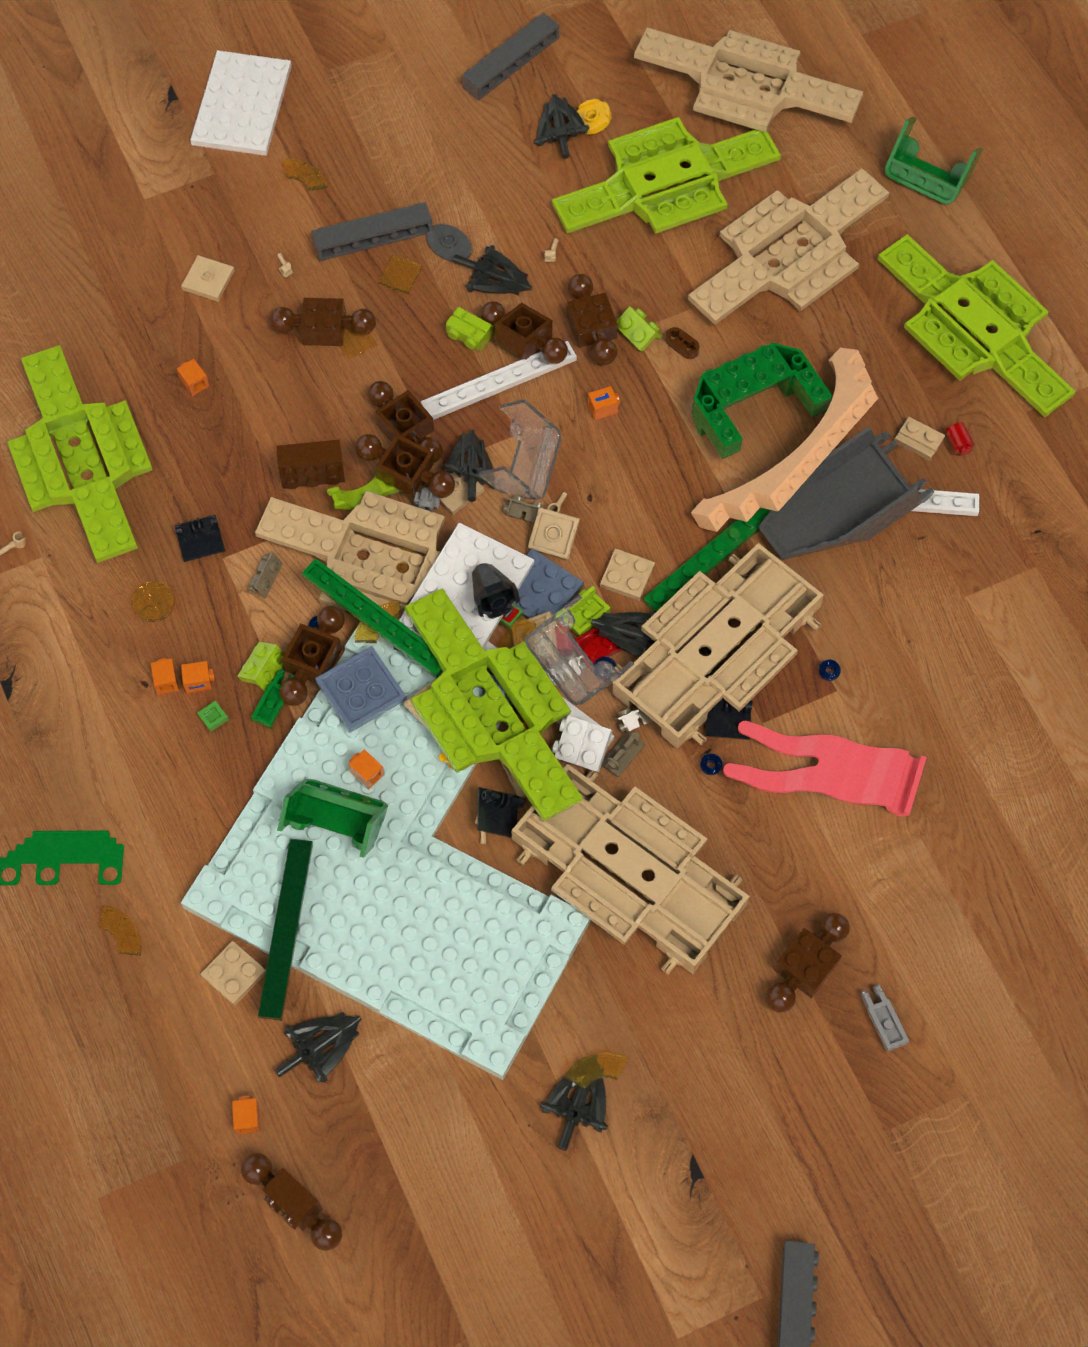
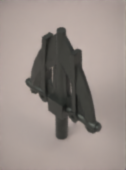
M553 94L549 103H544L545 110L541 116L537 138L534 140V143L542 146L544 142L553 143L557 139L558 144H560L562 157L567 159L570 156L567 141H569L568 136L576 137L577 133L580 132L581 134H586L590 128L589 125L584 124L578 112L567 103L566 97L562 100L556 94ZM563 115L569 118V123L566 125ZM552 119H554L555 128L550 127Z
M494 245L486 246V254L482 255L481 259H478L477 262L457 254L454 255L453 262L474 270V273L471 275L472 281H469L466 285L469 292L477 290L488 293H512L519 295L520 291H531L532 286L527 281L528 274L520 271L511 260L496 251ZM495 267H499V268L505 270L506 272H504V271H502V270H499V269H497V268H495ZM489 278L494 279V280H497V281H499L500 283L495 282V281H492V280H489Z
M470 430L467 435L462 433L460 441L452 450L447 464H444V468L447 469L448 473L456 472L458 477L464 475V482L468 483V501L474 502L476 501L477 481L481 485L487 483L493 489H496L500 482L496 480L492 463L485 450L484 440H479L474 430ZM464 453H466V463L464 462Z
M655 611L650 613L625 612L616 614L604 612L602 617L592 619L591 624L595 625L599 630L598 636L609 639L622 650L638 658L655 643L654 640L641 631L642 625L656 613Z
M343 1012L337 1016L307 1021L293 1028L287 1025L284 1034L287 1038H291L294 1041L292 1044L294 1048H298L297 1055L274 1070L280 1078L302 1062L304 1065L309 1063V1070H314L317 1082L326 1083L328 1081L327 1075L339 1064L352 1041L359 1036L356 1030L358 1023L362 1019L359 1015L356 1017L346 1016ZM320 1031H328L313 1041L312 1036ZM336 1042L334 1049L327 1054L321 1053Z
M592 1055L590 1059L583 1063L579 1060L576 1067L555 1087L548 1100L540 1104V1107L543 1108V1113L554 1112L558 1118L565 1116V1122L567 1123L558 1148L563 1151H567L575 1126H578L579 1122L584 1123L586 1128L589 1125L594 1126L595 1130L602 1133V1130H607L608 1125L604 1123L606 1093L603 1074L605 1069L601 1068L600 1070L597 1062L598 1057ZM578 1085L571 1102L568 1099L569 1092L573 1087ZM591 1089L593 1095L592 1103L589 1106H585L589 1090Z

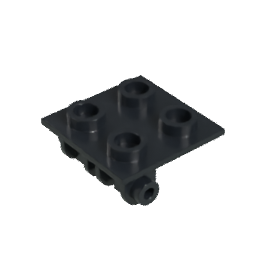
M209 515V517L197 518L194 521L190 520V522L174 525L184 562L225 552L216 515Z
M722 698L708 712L705 736L750 740V737L739 733L738 725L742 721L751 722L753 701L751 700L742 710L738 711Z
M478 787L477 830L512 838V829L517 824V810L524 806V800L520 796Z

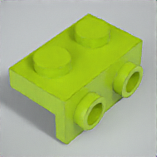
M629 306L617 320L618 329L643 352L656 337L659 339L662 337L658 332L660 328L653 321L649 323L645 319L647 315L640 308L635 310Z
M591 586L588 590L584 589L581 591L574 602H569L563 607L562 622L579 637L594 626L591 624L592 619L602 617L604 612L609 613L611 607L596 594V588Z
M259 641L237 677L243 682L256 684L262 691H265L270 681H273L278 670L282 669V658L285 653L275 644Z

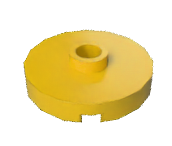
M592 99L578 106V114L581 116L584 124L589 125L590 128L586 134L598 133L609 125L611 110L606 102Z

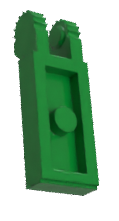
M279 669L273 681H270L251 716L253 722L272 729L285 705L279 694L280 684L285 677L284 670Z

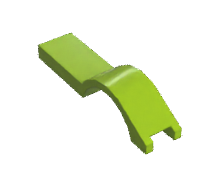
M376 476L367 485L352 491L341 490L338 486L327 489L328 495L332 496L335 502L334 508L353 510L357 505H360L366 491L381 496L401 492V490L376 478Z

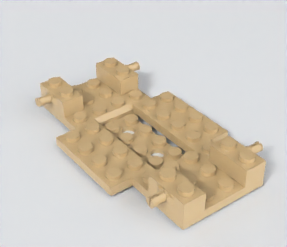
M759 543L742 559L732 554L728 561L735 566L716 584L699 571L642 625L641 631L654 640L655 643L627 670L621 667L620 664L613 669V672L619 677L613 682L612 694L628 708L634 704L662 728L661 736L677 749L690 738L703 745L707 738L698 729L707 720L708 712L722 698L738 711L742 710L797 655L798 650L783 639L789 632L794 634L805 624L810 625L815 631L822 626V623L813 618V614L821 607L824 595ZM733 618L738 619L740 626L732 628L728 625V621ZM761 622L762 627L754 635H752L712 676L706 678L705 676L709 674L721 660L725 659L727 654L735 646L739 645L741 643V640L748 633L753 631L755 627ZM701 647H708L711 650V654L709 656H702L699 653V649Z
M567 764L564 770L583 797L582 802L545 822L542 821L532 805L512 829V840L524 850L516 861L524 866L526 861L532 856L547 866L551 862L564 872L551 887V891L624 945L635 931L640 928L657 941L656 947L669 958L661 968L663 972L666 971V974L669 975L676 964L694 974L707 957L710 948L731 921L734 922L747 906L750 896L738 888V885L743 881L742 878H738V875L735 874L729 882L695 856L706 844L707 838L637 787H634L625 799L620 802L593 783L596 777H598L596 772L590 770L585 777ZM610 843L616 844L618 852L616 854H608L605 850L606 845ZM585 851L587 854H589V856L592 859H596L598 862L604 865L608 869V871L619 876L626 882L627 885L635 888L637 891L642 893L646 899L651 900L655 904L652 906L650 903H646L644 900L639 898L637 895H635L621 883L616 881L614 878H612L610 875H608L594 863L585 858L581 852ZM646 870H651L655 874V878L652 881H645L642 878V873Z

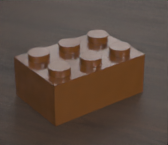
M340 439L276 446L278 470L283 488L316 487L323 484L336 485L345 482Z

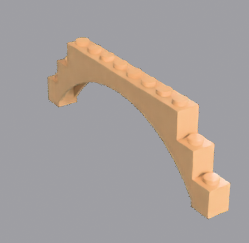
M840 347L828 360L836 375L835 391L827 412L810 436L783 461L754 480L710 499L704 498L691 512L699 528L717 532L729 518L748 522L759 508L778 512L878 400L859 350Z

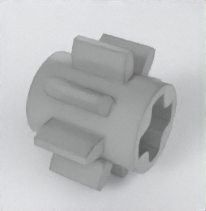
M428 487L421 489V493H415L414 506L433 512L434 508L439 509L440 499L435 497Z

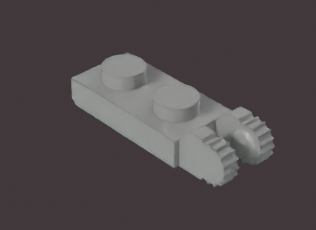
M880 985L873 986L874 994L880 1002L875 1005L867 990L861 991L860 995L886 1051L889 1052L908 1044L909 1039L890 1000L886 998Z

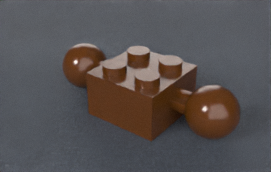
M576 274L568 282L570 295L577 299L567 302L569 323L578 348L593 345L591 350L593 359L598 364L608 365L617 356V347L611 341L617 339L618 324L606 292L590 296L593 291L592 280L585 274Z
M303 298L302 314H294L287 307H278L271 313L270 324L274 330L280 333L289 332L294 326H300L303 345L343 346L345 327H352L356 333L366 335L374 330L376 318L368 309H358L352 316L346 315L344 299Z
M495 301L488 302L482 307L480 312L481 319L492 324L493 328L495 327V342L515 354L528 359L541 349L544 359L552 364L561 363L567 357L568 347L566 343L560 338H552L553 320L522 302L507 314L503 305Z
M374 382L369 387L367 395L372 405L381 407L375 411L376 423L391 442L396 434H399L434 452V463L437 462L443 453L442 445L435 438H426L427 435L434 431L433 417L409 390L393 399V389L387 382Z
M372 434L362 435L356 441L355 451L361 459L365 461L380 460L376 465V478L411 496H414L422 482L428 484L430 492L437 498H446L453 493L455 480L451 474L445 471L430 472L434 464V452L399 434H396L387 450L382 448L381 441Z
M327 606L320 610L317 616L318 630L300 623L282 658L284 671L295 675L294 678L285 680L280 687L279 694L285 704L290 706L302 704L308 694L305 685L306 681L309 680L316 683L315 678L334 667L342 647L340 638L330 634L341 630L345 621L344 614L339 608Z
M840 913L826 915L821 921L820 930L822 934L819 937L803 928L778 960L774 971L786 980L783 983L779 982L771 985L767 990L766 1002L773 1011L779 1013L789 1011L795 1004L796 995L794 991L797 988L812 998L838 965L842 955L831 948L830 945L832 942L843 941L849 934L850 924L844 915Z
M261 1153L250 1154L243 1160L241 1174L244 1180L253 1185L262 1184L264 1186L263 1192L266 1195L264 1200L267 1202V1205L276 1213L281 1211L283 1213L281 1216L291 1228L295 1230L298 1227L304 1231L308 1227L311 1230L312 1243L322 1251L333 1250L340 1244L342 1239L340 1225L332 1219H320L317 1216L323 1210L319 1201L291 1174L282 1168L274 1176L272 1174L271 1161Z

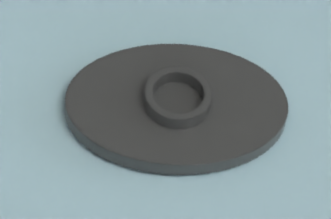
M437 224L433 226V231L427 233L429 247L440 258L453 262L455 254L467 259L471 256V243L467 236L459 229L451 225Z

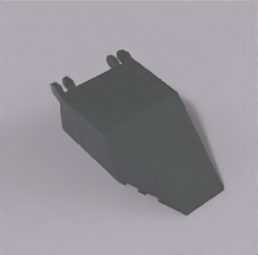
M867 427L833 450L778 512L771 510L758 527L780 558L786 560L869 540L914 508L926 502L933 495L934 490L929 488L919 494L918 490L927 483L925 479H920L909 486L886 456V454L896 449L898 446L897 442L893 441L881 449L879 445L891 437L890 433L886 431L874 437L871 428Z

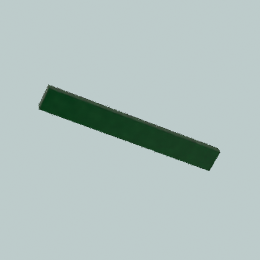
M290 839L258 1012V1018L282 1021L313 841Z

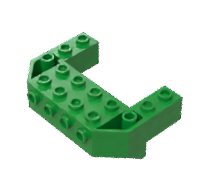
M773 342L768 345H762L751 353H744L733 361H726L720 367L709 369L701 375L693 399L692 417L700 436L704 434L708 436L722 459L741 451L743 438L725 412V409L778 385L785 397L796 393L812 418L828 410L833 396L802 350Z

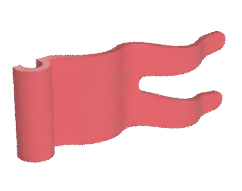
M749 721L739 723L738 731L740 734L750 737L766 747L785 755L815 757L818 760V764L791 771L774 772L728 763L723 769L726 777L743 782L762 791L773 793L817 792L849 803L885 806L887 811L898 816L910 815L927 757L914 758L909 755L910 751L899 748L865 746L834 735L787 736Z

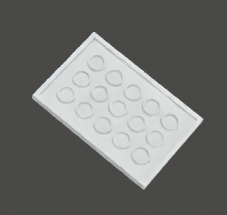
M217 50L192 133L191 145L267 156L292 67L291 61Z
M458 523L409 604L443 588L484 649L503 615L494 619L488 618L485 614L484 617L479 616L474 602L473 570L482 563L492 564L514 582L519 590L534 564V559ZM404 611L399 621L422 638Z

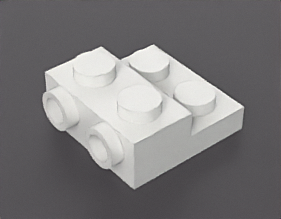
M568 715L567 720L563 719L560 724L559 731L562 732L560 741H555L552 752L555 753V757L559 760L599 772L613 730Z

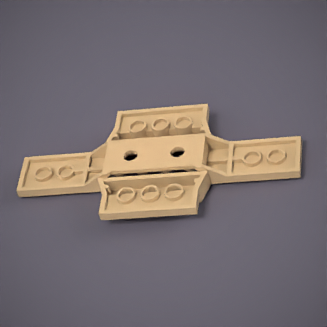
M647 28L634 54L636 59L690 75L699 84V95L694 103L693 111L763 132L767 131L771 120L782 109L800 107L852 123L863 97V91L797 72L796 64L801 51L729 30L726 37L724 36L716 45L711 47ZM728 64H731V65H734V66H738V67H741V68H734V67L729 66ZM746 69L751 70V71H755V72H758V73L754 74V73L748 72ZM763 74L775 77V79L765 77ZM725 77H731V78H733L734 80L730 81V80H726V79H724V78H725ZM760 88H768L770 91L766 92L760 90Z
M863 168L811 206L793 197L788 200L781 192L775 191L720 231L719 236L733 248L738 259L688 295V300L714 325L759 292L767 290L786 298L801 312L858 269L859 263L845 252L846 245L840 235L847 227L887 199L889 192ZM802 221V223L799 224L797 228L792 230L790 233L786 234L782 239L777 241L775 244L771 245L760 255H757L755 258L753 257L756 253L761 251L763 248L772 243L782 234H784L793 226ZM801 239L806 240L808 245L799 246L797 241ZM774 260L779 263V266L777 268L770 267L768 263Z
M368 491L365 492L360 505H357L344 520L271 497L255 531L256 537L320 558L327 563V567L397 620H400L405 611V606L409 605L441 553L437 551V539L445 521V516ZM354 531L359 532V533H362V534H365V535H368V536H371V537H374V538H377V539H381V540H384V541H387V542H390V543H393V544H396V545H399V546H402V547H405V548H408V549H411V550H415V551H418V552H421V553H424V554H427V555H426V556H421V555H419V554H414V553H411V552L402 550V549H400V548H398V547H393V546H390V545H387V544H383V543H381L380 541H374V540H371V539L362 537L361 535H356V534L354 533ZM365 550L369 553V557L366 560H360L357 554ZM405 563L409 566V569L405 573H400L397 571V566ZM323 592L321 593L320 603L345 610Z

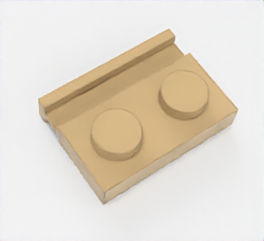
M908 417L894 441L901 447L931 461L933 455L943 442L945 435Z

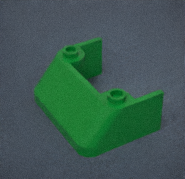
M911 117L905 121L885 166V173L894 181L941 203L950 204L957 199L969 180L983 148L975 149L968 163L959 162L955 164L951 173L916 157L919 152V143L914 138L909 137L917 118Z
M304 779L285 796L277 831L282 832L288 825H291L296 830H304V828H308L310 825L321 827L352 837L351 842L355 845V848L361 850L359 857L364 858L374 847L386 816L388 804L381 800L314 779Z

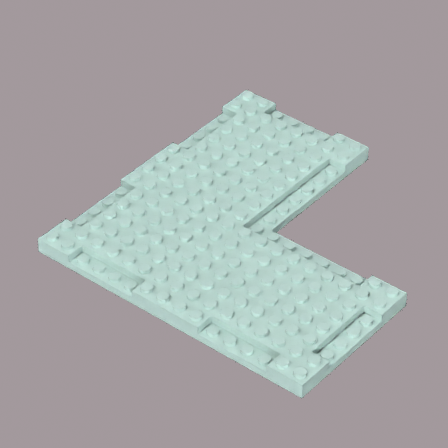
M362 622L359 623L345 645V651L336 664L337 666L373 646L407 696V700L436 679ZM490 674V676L492 677L498 688L501 690L502 694L504 695L510 706H512L513 703L511 702V700L509 699V697L507 696V694L505 693V691L503 690L495 676ZM476 687L473 689V694L481 697L485 695V690L481 687ZM320 689L302 718L299 717L254 787V794L208 866L205 865L181 901L183 909L269 954L290 839L313 841L292 967L497 1078L504 1080L591 920L570 904L552 895L549 897L434 838L435 833L477 763L456 773L454 769L449 768L447 763L441 762L439 755L443 751L430 731L404 706L405 701L350 733ZM498 722L496 724L497 729L499 728L502 722ZM364 749L383 766L385 773L369 790L350 773L348 766L352 756L356 753L360 754ZM314 779L381 800L388 804V808L374 847L362 858L359 857L361 850L355 848V845L351 842L352 837L321 827L310 825L308 828H304V830H296L291 825H288L282 832L277 831L285 796L302 780Z

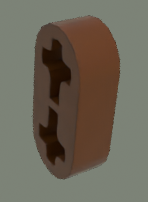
M678 327L668 329L666 332V344L686 359H694L698 356L700 345L697 340Z

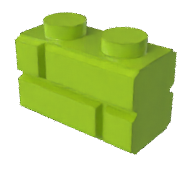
M458 307L446 322V333L451 339H458L464 342L469 349L473 350L475 348L478 351H482L486 343L493 336V325Z

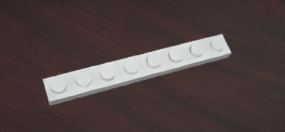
M566 341L568 354L561 363L552 364L547 362L541 351L530 356L528 359H522L421 401V405L435 420L577 361V356L569 342Z

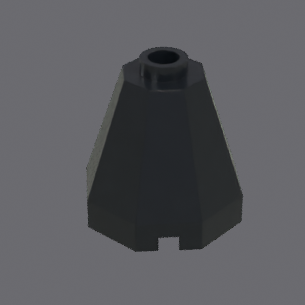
M482 563L473 570L474 602L480 617H484L485 614L488 618L494 619L509 613L513 609V602L515 601L517 604L520 601L515 583L492 564Z

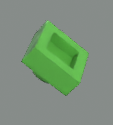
M216 701L197 713L210 732L229 720Z

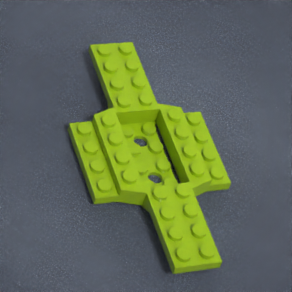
M677 117L609 140L608 147L616 160V173L604 182L552 199V205L567 234L632 211L647 224L650 223L655 234L727 209L728 204L719 189L718 181L779 161L781 154L768 132L753 130L715 144L699 143L686 131L680 118ZM686 161L691 166L689 168H682L680 163ZM652 174L655 176V179L648 181L644 176ZM703 175L706 176V177H703V178H700V179H697V180H694V181H691V182L682 184V183H684L686 180H689V179H692V178H695V177L699 178V177H702ZM678 183H679V184H682V185H680V186H677V187H674V188L665 190V189H667L669 186H672V185H675V184H678ZM658 190H665V191L656 193V194H654V195H651V196L642 198L643 196H647V195H649V194L652 193V192H655V191H658Z
M908 234L878 255L877 260L925 304L920 313L905 323L904 328L959 381L970 373L976 374L993 368L1044 417H1047L1075 395L1076 391L1032 351L1026 340L1033 326L1046 318L1049 311L996 262L991 260L977 271L958 276L947 272ZM960 299L967 300L969 306L962 307L958 304V301ZM939 305H942V307H943L945 310H948V311L956 318V320H957L959 323H962V324L970 331L971 335H973V336H975L976 338H978V339L984 344L985 348L988 349V350H990V352L988 353L972 336H970V335H969L955 320H953ZM994 326L997 328V332L989 333L986 327Z
M60 345L21 358L43 418L25 430L26 435L9 440L7 443L32 511L36 512L53 505L75 504L97 563L138 549L116 489L131 478L153 471L126 400L107 407L105 403L82 404ZM89 422L92 427L95 438L97 440L103 459L105 461L108 472L110 474L109 477H107L99 454L97 452L94 441L87 426ZM50 436H53L72 484V490L69 488ZM73 438L81 440L80 444L76 447L69 445L70 440ZM86 471L93 473V477L89 480L82 479V474Z
M443 588L405 606V612L439 662L443 672L431 684V689L411 698V703L455 772L458 773L476 763L499 759L508 767L543 822L582 802L583 797L541 736L552 723L570 715L571 709L525 641L510 649L502 647L484 650ZM487 667H489V669L491 670V672L493 673V675L495 676V678L497 679V681L499 682V684L501 685V687L503 688V690L505 691V693L507 694V696L509 697V699L511 700V702L513 703V705L515 706V708L517 709V711L529 727L528 730H526V728L514 712L513 708L510 706V704L502 694L501 690L498 688V686L490 676L489 672L487 671ZM481 687L485 690V695L477 697L473 694V689ZM498 722H505L508 725V730L500 732L497 730L496 724Z

